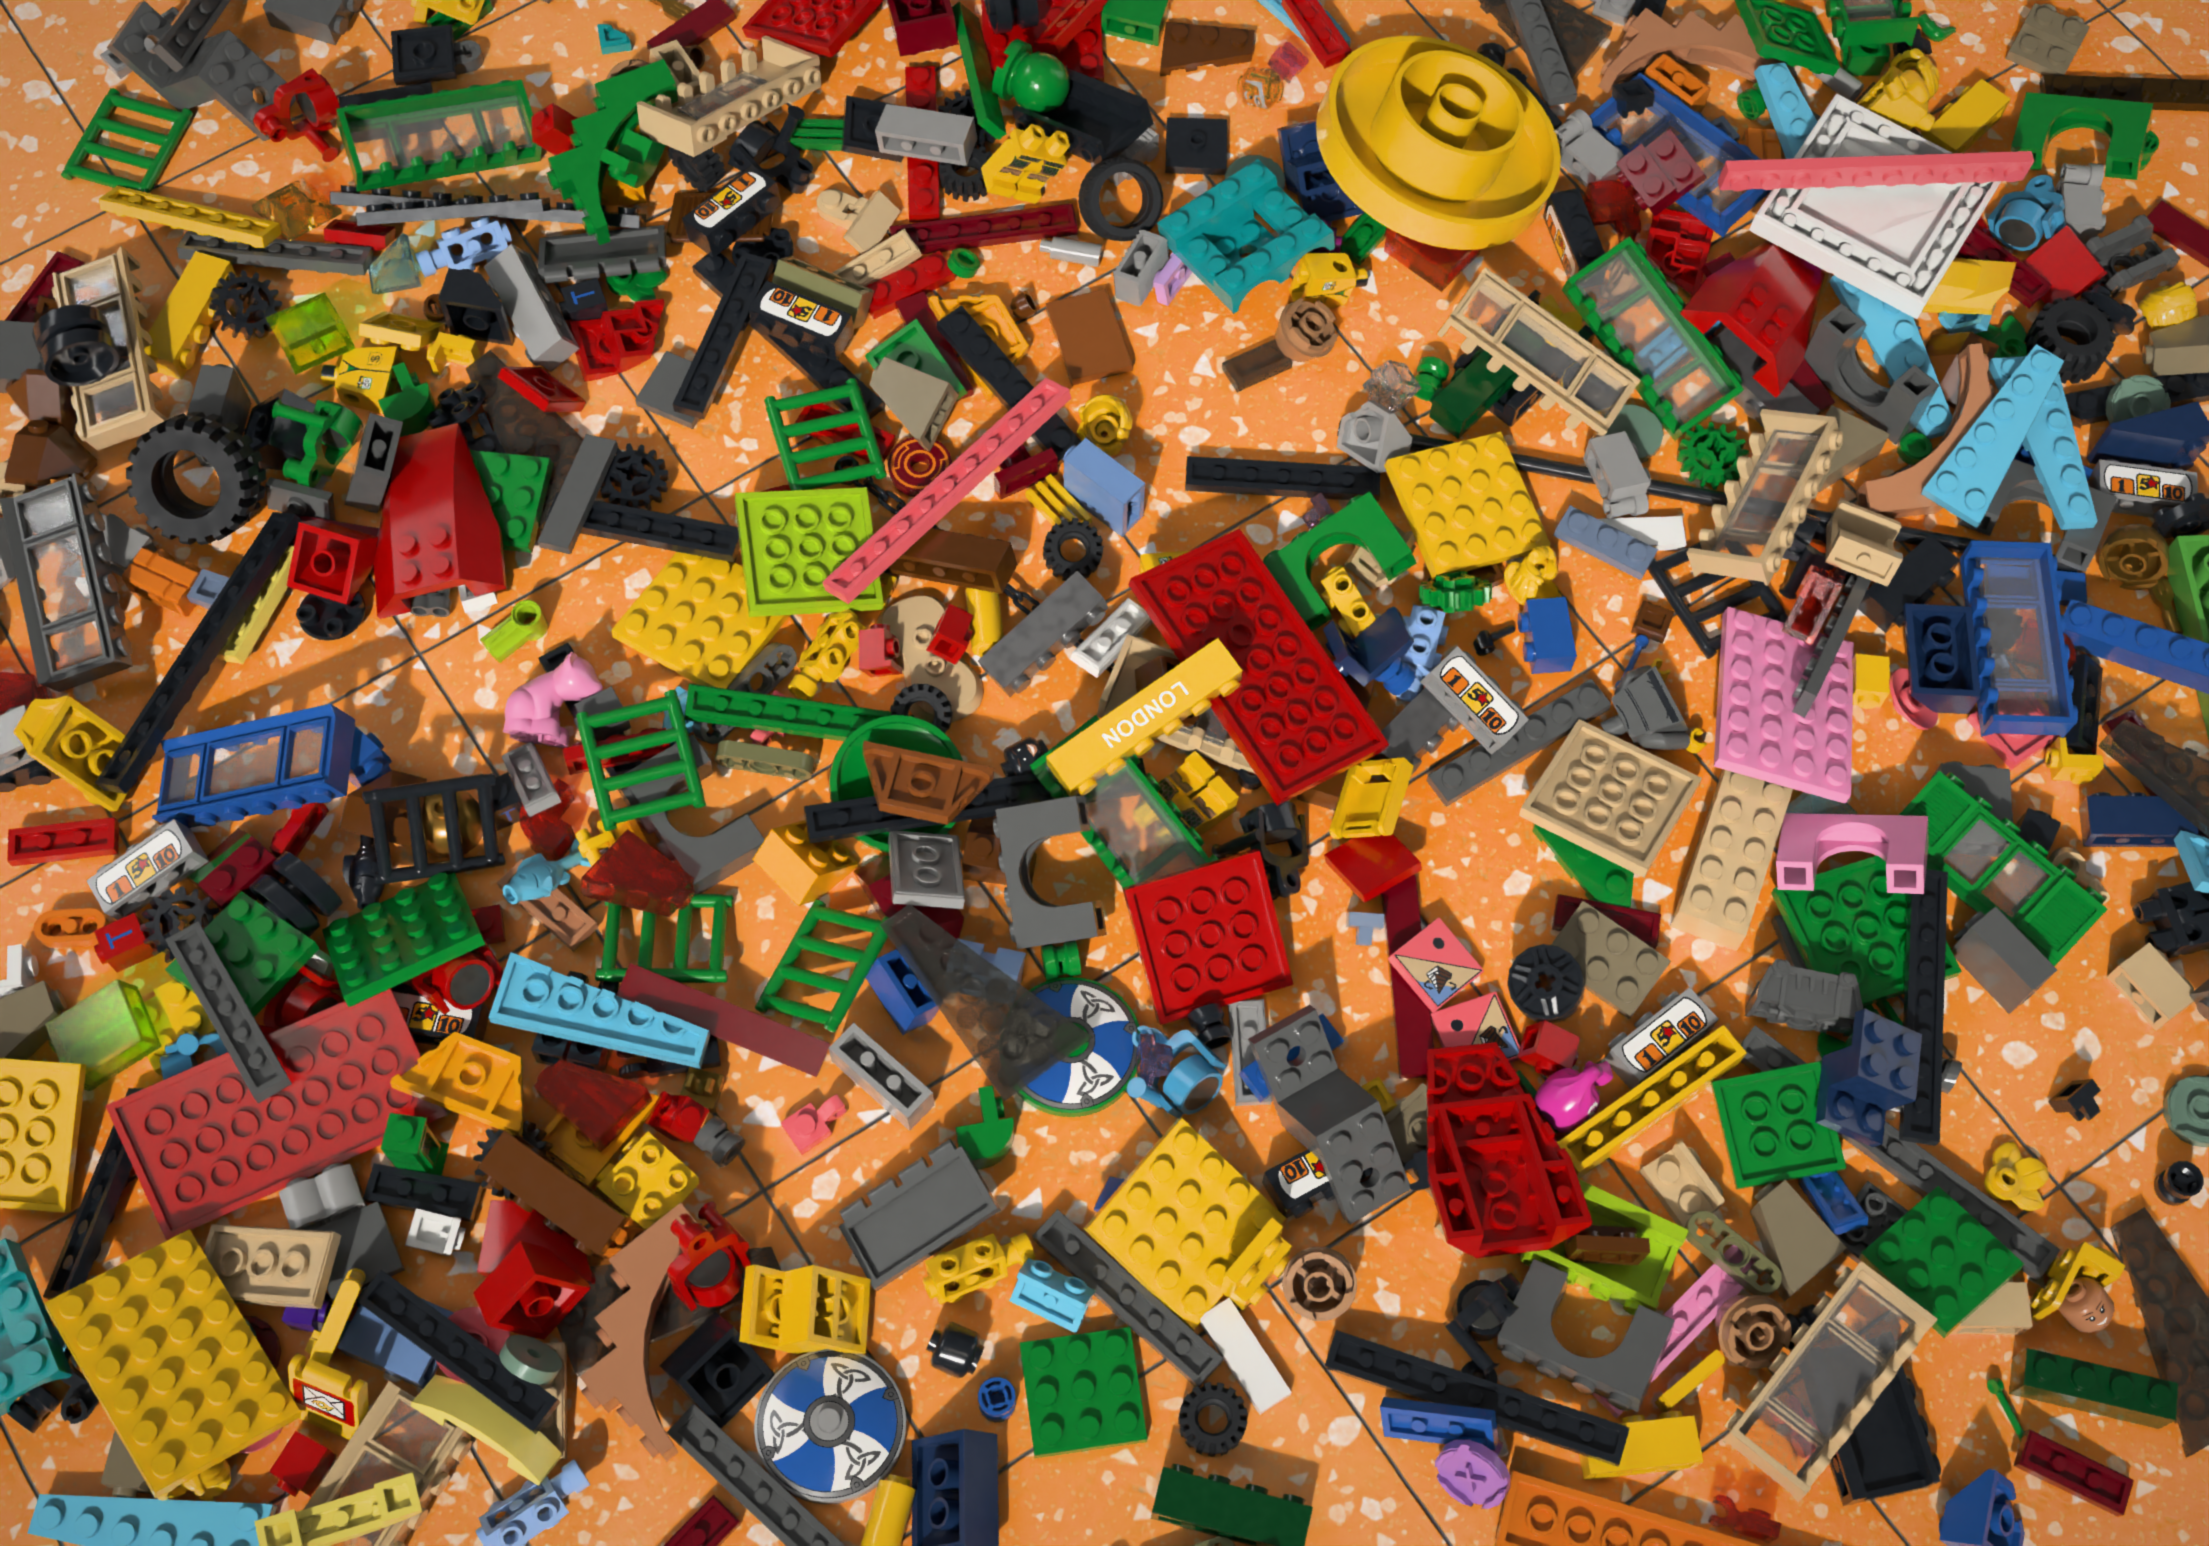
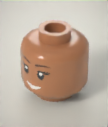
M2091 1277L2074 1278L2062 1304L2058 1308L2074 1329L2086 1333L2104 1329L2110 1323L2115 1312L2114 1302L2097 1280Z

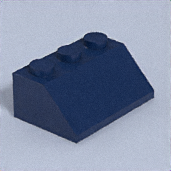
M1905 603L1903 612L1911 696L1935 713L1969 714L1981 697L1972 607Z
M961 1429L912 1440V1488L916 1490L912 1502V1546H999L997 1434Z

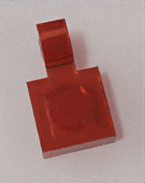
M1717 1495L1713 1498V1503L1722 1505L1726 1511L1725 1517L1717 1515L1709 1517L1708 1522L1713 1526L1728 1527L1732 1529V1532L1767 1544L1779 1538L1782 1523L1771 1520V1514L1755 1508H1749L1748 1512H1740L1731 1498L1725 1495Z

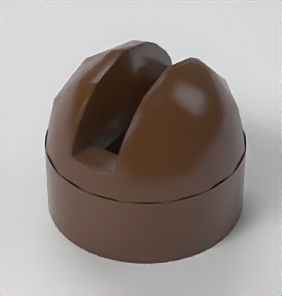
M698 45L682 47L689 58L693 60L697 69L702 68L705 62L703 49Z
M1023 291L1012 299L1010 307L1014 310L1013 315L1015 317L1026 319L1037 313L1035 302L1027 291Z
M432 294L424 302L423 312L428 320L441 322L445 319L438 301L440 294ZM431 304H434L437 314H434Z

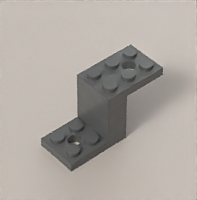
M144 0L139 2L106 48L178 111L181 112L183 108L189 109L216 99L262 141L269 140V136L261 133L254 125L253 119L260 109L274 104L276 89L287 82L230 30L203 39L186 65L176 73L156 53L148 52L144 46L145 38L151 39L156 45L170 26V23ZM254 89H257L262 93V105L258 104L254 100ZM295 95L292 97L290 108L296 100Z
M1309 1004L1248 1039L1282 1126L1321 1160L1344 1220L1352 1224L1410 1190V1183L1379 1101L1338 1068L1315 1008ZM1300 1046V1053L1297 1058L1287 1061L1290 1049ZM1372 1167L1373 1172L1370 1178L1360 1182L1363 1171Z

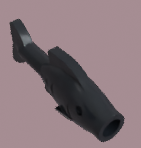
M360 834V848L355 855L344 856L342 871L346 884L351 888L353 895L357 899V907L363 910L369 904L379 903L385 884L376 885L374 882L375 872H378L374 838Z

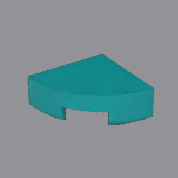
M597 24L602 55L632 50L630 39L626 33L614 29L612 25Z

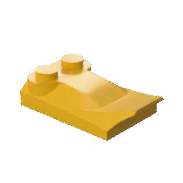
M1955 258L1922 312L1940 313L1946 311L1947 313L1992 315L1997 300L2010 289L2017 262Z
M70 696L53 699L35 698L14 729V734L19 738L28 755L81 791L90 803L101 805L109 811H117L127 794L105 791L95 781L126 735Z

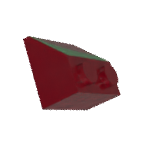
M240 828L207 855L209 862L187 876V879L205 896H209L211 901L221 911L241 891L256 901L257 898L251 892L249 886L262 873L271 875L279 880L272 867V863L276 858L252 835Z

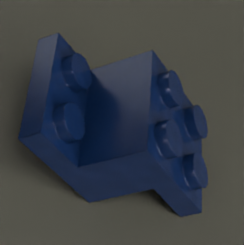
M1317 119L1277 128L1286 188L1298 195L1299 206L1309 216L1315 213L1321 220L1332 222L1364 213L1339 187L1324 163L1317 141Z
M1867 1009L1855 1012L1852 1045L1824 1055L1822 1058L1815 1123L1871 1147L1882 1145L1886 1111L1916 1101L1922 1034Z

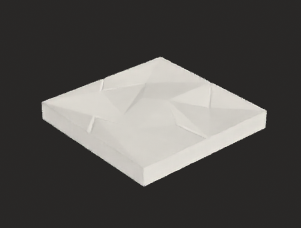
M1836 93L1793 159L1953 153ZM2001 181L1773 189L1755 215L1749 231L1824 271L1833 273L1841 280L1918 319L1995 194Z

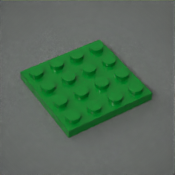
M1874 856L1816 874L1814 891L1778 890V887L1772 890V897L1807 969L1834 975H1840L1842 972L1854 974L1859 984L1863 1007L1904 994L1908 893H1887L1886 862L1882 858ZM1946 941L1945 980L1957 977L1962 971Z
M446 873L435 874L425 883L414 888L402 889L394 897L381 903L369 904L361 912L348 918L336 919L328 927L322 929L342 996L348 1007L485 945L455 873L448 875Z

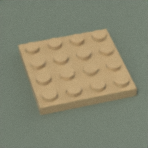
M1578 719L1522 805L1519 816L1645 878L1699 788L1702 778Z

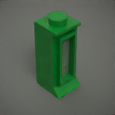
M390 1113L381 1150L396 1168L442 1176L449 1144L437 1140L426 1125L427 1118Z

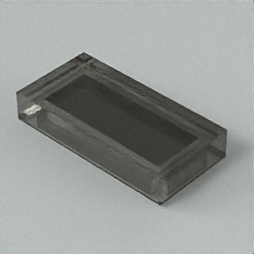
M1276 339L1223 362L1222 370L1236 392H1239L1291 369L1293 362L1281 352Z

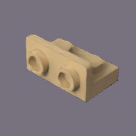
M1683 1141L1676 1143L1670 1151L1642 1167L1639 1171L1674 1222L1684 1228L1687 1221L1696 1212L1708 1211L1714 1213L1725 1202L1719 1183L1714 1178L1708 1177L1701 1167V1160L1696 1151L1691 1147L1687 1148Z

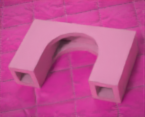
M1785 813L1776 859L1778 890L1814 891L1817 868L1825 858L1845 851H1863L1877 855L1886 862L1887 893L1924 894L1929 845L1928 816Z

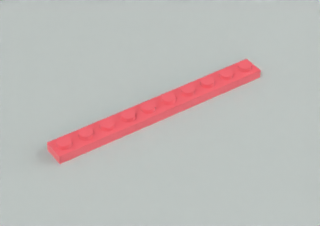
M2032 151L1736 160L1725 162L1718 178V185L1720 190L1743 191L1780 188L1804 189L1841 186L1865 187L1871 185L2023 181L2034 163Z
M1048 378L1043 379L822 581L825 591L847 604L851 603L1071 399L1069 389Z

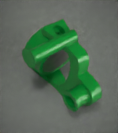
M278 399L272 409L273 418L280 416L306 424L307 430L303 439L305 456L302 461L289 457L283 466L284 477L297 480V483L300 485L314 488L322 475L332 476L338 464L357 442L356 439L363 427L360 418L348 408L335 402L317 400L312 413L285 405ZM322 444L327 446L325 456L322 450Z

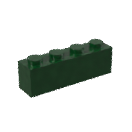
M1517 322L1514 323L1501 342L1533 366L1539 361L1544 345L1541 340ZM1482 348L1474 354L1471 363L1466 368L1460 367L1455 372L1449 385L1445 388H1438L1430 399L1432 406L1429 417L1457 439L1473 426L1513 386L1512 384L1518 376L1517 373L1504 364L1496 373L1489 371L1486 365L1492 355Z
M2026 1348L2012 1357L2009 1394L2160 1429L2176 1421L2179 1383Z
M1172 1464L1171 1469L1163 1467L1150 1519L1216 1537H1226L1231 1541L1250 1546L1305 1545L1313 1507L1305 1505V1499L1291 1494H1283L1282 1498L1267 1495L1268 1489L1253 1484H1246L1245 1489L1230 1485L1231 1480L1221 1475L1209 1474L1208 1479L1193 1475L1194 1470L1192 1468L1179 1464Z

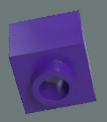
M327 1293L325 1294L322 1309L285 1307L282 1321L291 1329L313 1332L314 1329L321 1331L323 1323H325L332 1307L331 1297Z

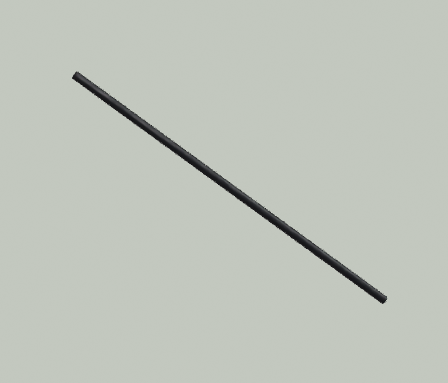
M1340 420V423H1339V428H1338L1337 436H1338V434H1339V429H1340L1341 420ZM1409 433L1412 437L1410 450L1423 451L1456 443ZM1510 452L1517 469L1520 471L1595 485L1587 466ZM1651 479V484L1646 492L1648 495L1711 507L1714 504L1726 506L1728 503L1725 492ZM1749 497L1741 512L1779 519L1786 504ZM1807 508L1806 512L1820 518L1819 522L1826 527L1833 515L1832 512ZM1901 526L1894 540L1919 545L1929 535H1932L1949 551L1963 554L1971 540L1981 541ZM2057 562V571L2077 572L2078 570Z

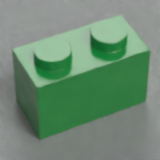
M1108 0L1102 11L1101 32L1111 36L1159 46L1168 19L1169 0Z

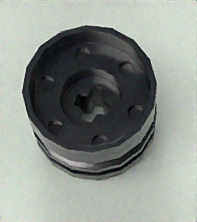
M1545 944L1530 947L1518 955L1509 969L1507 982L1511 999L1523 1015L1535 1022L1546 1020L1552 1024L1565 1021L1577 1012L1584 1000L1586 986L1580 965L1574 957L1558 946ZM1544 974L1549 979L1553 977L1556 979L1551 983L1553 989L1548 992L1543 987L1538 989L1536 985L1541 983L1539 977Z

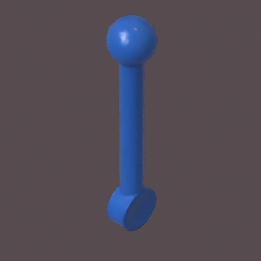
M1639 635L1635 639L1634 644L1636 647L1622 678L1626 672L1633 670L1641 650L1647 647L1649 640L1645 635ZM1618 680L1615 683V689L1617 688L1621 680Z

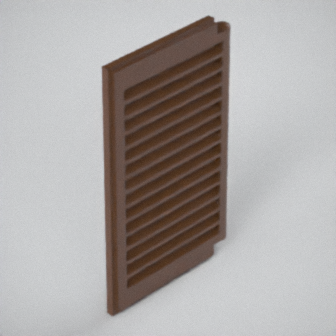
M715 192L675 193L666 233L670 237L671 243L691 242L682 218ZM774 212L770 213L734 242H763L765 240L764 236H769L771 233Z

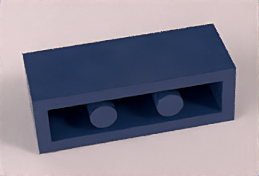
M2098 792L2086 796L2079 808L2083 847H2176L2173 839L2181 830L2199 835L2194 796H2182L2180 793L2146 796V794L2140 792L2130 793L2126 796H2111V794L2106 792Z

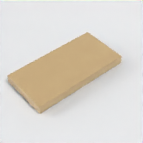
M211 1224L204 1254L234 1303L322 1309L342 1235L333 1231Z

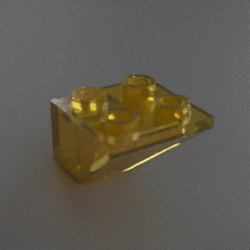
M305 178L294 181L252 204L253 210L263 219L280 223L281 234L289 241L342 214L341 208L330 204V199Z

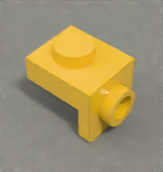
M439 332L435 342L431 343L427 350V360L430 362L433 373L436 375L442 374L447 361L478 368L482 359L476 341L465 335L455 336Z
M2057 737L2045 753L2046 767L2050 768L2051 779L2055 781H2071L2073 784H2086L2092 782L2104 768L2102 755L2068 754L2066 737Z

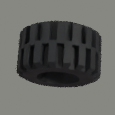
M2067 297L2065 301L2062 298L2054 299L2053 303H2047L2040 310L2024 342L2026 343L2027 354L2037 344L2064 360L2059 372L2061 382L2065 384L2069 380L2072 384L2079 383L2081 379L2083 381L2090 379L2092 374L2095 375L2114 346L2113 342L2116 339V333L2112 331L2115 327L2113 322L2107 320L2109 315L2105 311H2099L2100 306L2095 303L2090 305L2083 298L2079 301L2075 300L2074 297ZM2061 336L2074 340L2078 345L2067 342Z

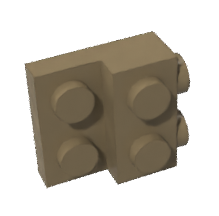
M2035 3L2005 59L2041 75H2065L2090 26L2085 25L2083 19L2078 16L2067 17L2058 13L2051 4L2039 5Z

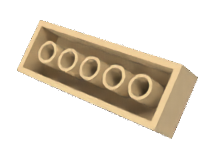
M1722 769L1670 927L1737 951L1747 935L1791 798L1792 788Z

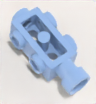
M483 216L471 221L472 227L460 231L459 227H454L442 232V238L436 240L438 249L430 252L426 249L415 254L424 277L436 274V270L445 266L448 269H470L474 271L476 269L475 263L485 259L489 263L508 247V242L512 241L506 224L499 225L497 219H489V216ZM483 233H490L492 236L488 244L481 242V235ZM454 244L462 246V252L459 255H454L451 252Z
M1413 604L1410 617L1403 616L1414 639V643L1408 652L1400 658L1401 662L1408 663L1415 670L1416 674L1410 688L1400 695H1395L1397 698L1411 702L1423 690V684L1420 681L1440 663L1442 654L1436 653L1437 645L1444 646L1449 626L1443 625L1445 612L1438 611L1434 607Z
M573 1459L561 1467L562 1472L552 1479H549L547 1476L540 1486L527 1480L518 1492L504 1501H496L491 1504L488 1512L478 1518L481 1527L475 1530L483 1546H525L530 1539L545 1529L554 1527L560 1522L561 1518L569 1514L563 1499L574 1491L578 1494L591 1485L576 1460ZM540 1489L537 1494L529 1495L532 1490ZM506 1512L503 1517L495 1518L498 1513Z

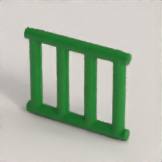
M110 88L64 166L61 176L66 180H72L73 177L112 188L121 186L150 193L190 123L193 112L186 108H183L180 112L120 95L118 90ZM114 106L174 122L168 135L107 118ZM104 130L161 147L153 159L95 143L94 141L99 132ZM87 153L143 168L147 172L140 183L80 165Z
M855 378L848 379L846 385L777 400L774 396H768L764 399L767 415L791 491L812 490L874 475L876 479H883L887 476L866 405ZM842 398H850L853 411L784 426L780 412ZM858 423L862 437L792 452L788 438ZM864 449L867 451L870 461L868 464L800 479L797 464Z
M676 690L665 692V697L601 713L589 715L588 712H579L576 714L578 729L605 831L616 829V824L689 805H693L694 808L706 806L700 776ZM668 710L672 728L597 747L593 728ZM676 741L680 760L605 778L601 760ZM684 773L689 791L613 810L609 795L610 791Z
M605 893L604 902L605 906H608L602 965L601 968L596 969V981H623L628 968H616L622 907H643L638 966L680 983L727 982L728 974L727 970H723L728 907H732L734 903L733 895ZM658 907L679 908L673 968H652ZM693 908H714L709 969H687Z
M815 899L760 995L755 1009L763 1013L771 1009L824 1024L825 1029L835 1033L891 933L895 920L884 916L881 921L826 907L824 902ZM819 920L874 933L865 950L810 937ZM802 949L857 963L848 981L793 966ZM788 979L840 993V996L833 1009L828 1011L777 997V994L784 981Z

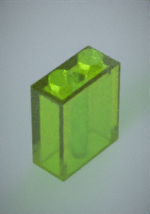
M325 292L266 317L295 375L355 349L341 317Z
M118 979L45 1024L50 1036L48 1039L49 1045L57 1054L59 1062L86 1064L84 1090L92 1091L162 1047L138 987Z

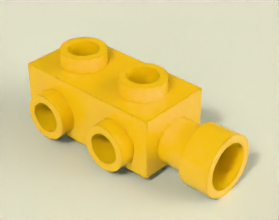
M1339 565L1331 569L1326 574V578L1321 581L1326 589L1321 595L1331 611L1335 608H1338L1343 618L1338 620L1342 629L1350 636L1354 634L1357 637L1376 621V618L1344 567Z
M847 609L839 613H831L825 623L818 627L817 636L809 648L801 653L800 662L797 667L802 671L800 674H796L788 685L789 691L797 698L811 701L818 690V682H834L844 672L845 663L850 655L859 648V630L867 629L858 621L857 614L852 610ZM828 628H829L830 631H831V635H830V636L827 634Z
M1025 1232L1010 1238V1242L1000 1246L994 1233L982 1238H975L951 1251L938 1253L933 1258L926 1260L928 1276L923 1278V1283L930 1299L936 1297L940 1305L945 1302L956 1303L969 1292L979 1288L989 1289L994 1287L998 1280L1008 1277V1267L1017 1263L1022 1266L1028 1258L1035 1260V1253ZM985 1272L992 1273V1275L989 1277L982 1276V1274ZM952 1287L958 1288L955 1291H948V1289Z

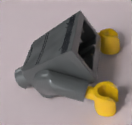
M1656 658L1651 666L1647 665L1626 672L1615 689V695L1611 698L1618 714L1600 723L1603 730L1616 737L1628 732L1635 746H1642L1647 749H1686L1690 753H1699L1707 743H1698L1695 738H1699L1703 731L1701 728H1695L1689 735L1685 732L1689 729L1664 683L1671 670H1659L1663 660Z

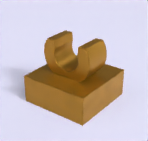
M689 1067L680 1095L689 1096L710 1110L709 1112L715 1113L725 1082L724 1075Z

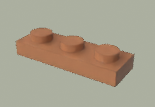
M521 859L497 882L501 890H503L505 885L509 884L512 877L516 874L518 866L524 859ZM557 888L551 892L549 897L518 902L523 909L573 952L598 928L595 920Z

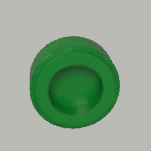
M957 248L951 252L947 265L955 275L961 278H972L980 267V261L970 250Z
M1918 432L1907 433L1902 437L1897 447L1900 459L1910 465H1916L1932 452V443L1929 438Z

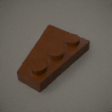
M1166 22L1160 76L1170 75V71L1185 69L1186 72L1196 71L1197 66L1209 64L1221 67L1251 62L1255 30Z

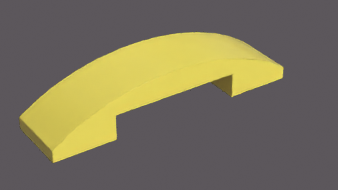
M434 1375L411 1403L413 1408L443 1426L448 1420L508 1457L507 1466L538 1486H540L561 1459L562 1453L540 1431L534 1434L465 1383L444 1376Z
M412 1472L376 1483L374 1488L298 1512L295 1509L288 1510L254 1522L259 1546H330L388 1527L423 1511L414 1473Z

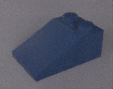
M2197 401L2111 423L2088 455L2087 460L2091 464H2097L2099 460L2113 459L2122 463L2149 464L2152 467L2180 468L2187 471L2193 467V462L2199 454L2207 448L2206 445L2209 442V421Z

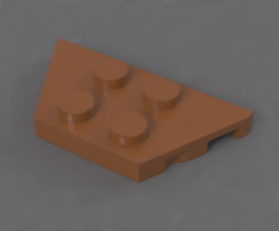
M868 741L863 743V756L879 811L948 825L994 777L995 768Z

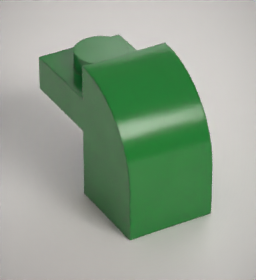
M626 128L618 151L603 148L599 160L609 164L608 176L633 188H638L644 185L653 175L666 145Z
M402 362L392 366L402 392L378 400L385 417L403 422L400 437L424 431L430 425L426 420L427 416L436 408L428 383L420 384L416 372L409 374L405 363Z
M993 1085L978 1088L983 1123L956 1127L958 1148L962 1146L967 1150L978 1170L994 1166L1004 1159L1010 1151L1014 1140L1013 1117L1005 1118L1002 1096H994Z

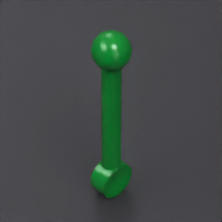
M1992 1378L1988 1380L1987 1388L1992 1394H1996L2021 1442L2024 1431L2003 1393L2004 1384L1999 1378Z

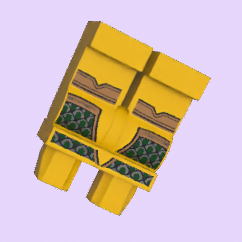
M1030 124L1025 131L1014 128L1010 133L1011 139L1004 141L981 167L987 193L1008 198L1013 196V199L1036 204L1042 197L1040 189L1050 177L1056 176L1059 170H1063L1067 165L1064 155L1070 147L1067 134L1056 130L1051 137L1045 136V132L1040 126Z
M1196 751L1186 757L1185 763L1170 775L1158 781L1162 788L1158 794L1165 803L1172 800L1183 815L1179 819L1187 830L1193 827L1200 836L1236 811L1239 796L1219 775L1215 777V771ZM1143 799L1134 809L1133 819L1143 829L1157 821L1162 828L1154 834L1153 839L1157 846L1165 852L1177 841Z

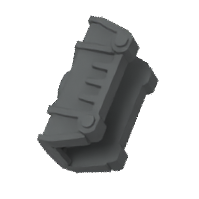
M2145 214L2139 215L2134 218L2130 225L2102 238L2096 236L2091 237L2087 241L2085 246L2107 271L2106 275L2087 290H2092L2096 285L2103 283L2104 287L2111 293V297L2115 298L2120 292L2148 279L2153 280L2162 272L2171 271L2179 262L2180 256L2172 247L2163 251L2151 239L2154 225ZM2142 244L2146 246L2147 249L2142 256L2138 254L2129 256L2131 249ZM2122 265L2127 269L2117 272L2114 266Z
M1776 959L1772 965H1769L1760 982L1758 981L1745 1005L1744 1016L1750 1017L1752 1015L1766 1018L1768 1023L1786 1024L1797 1030H1815L1826 1034L1827 1031L1842 1033L1843 1036L1848 1037L1853 1033L1855 1012L1862 1010L1863 1004L1859 984L1854 974L1842 972L1840 975H1834L1790 966L1787 960Z

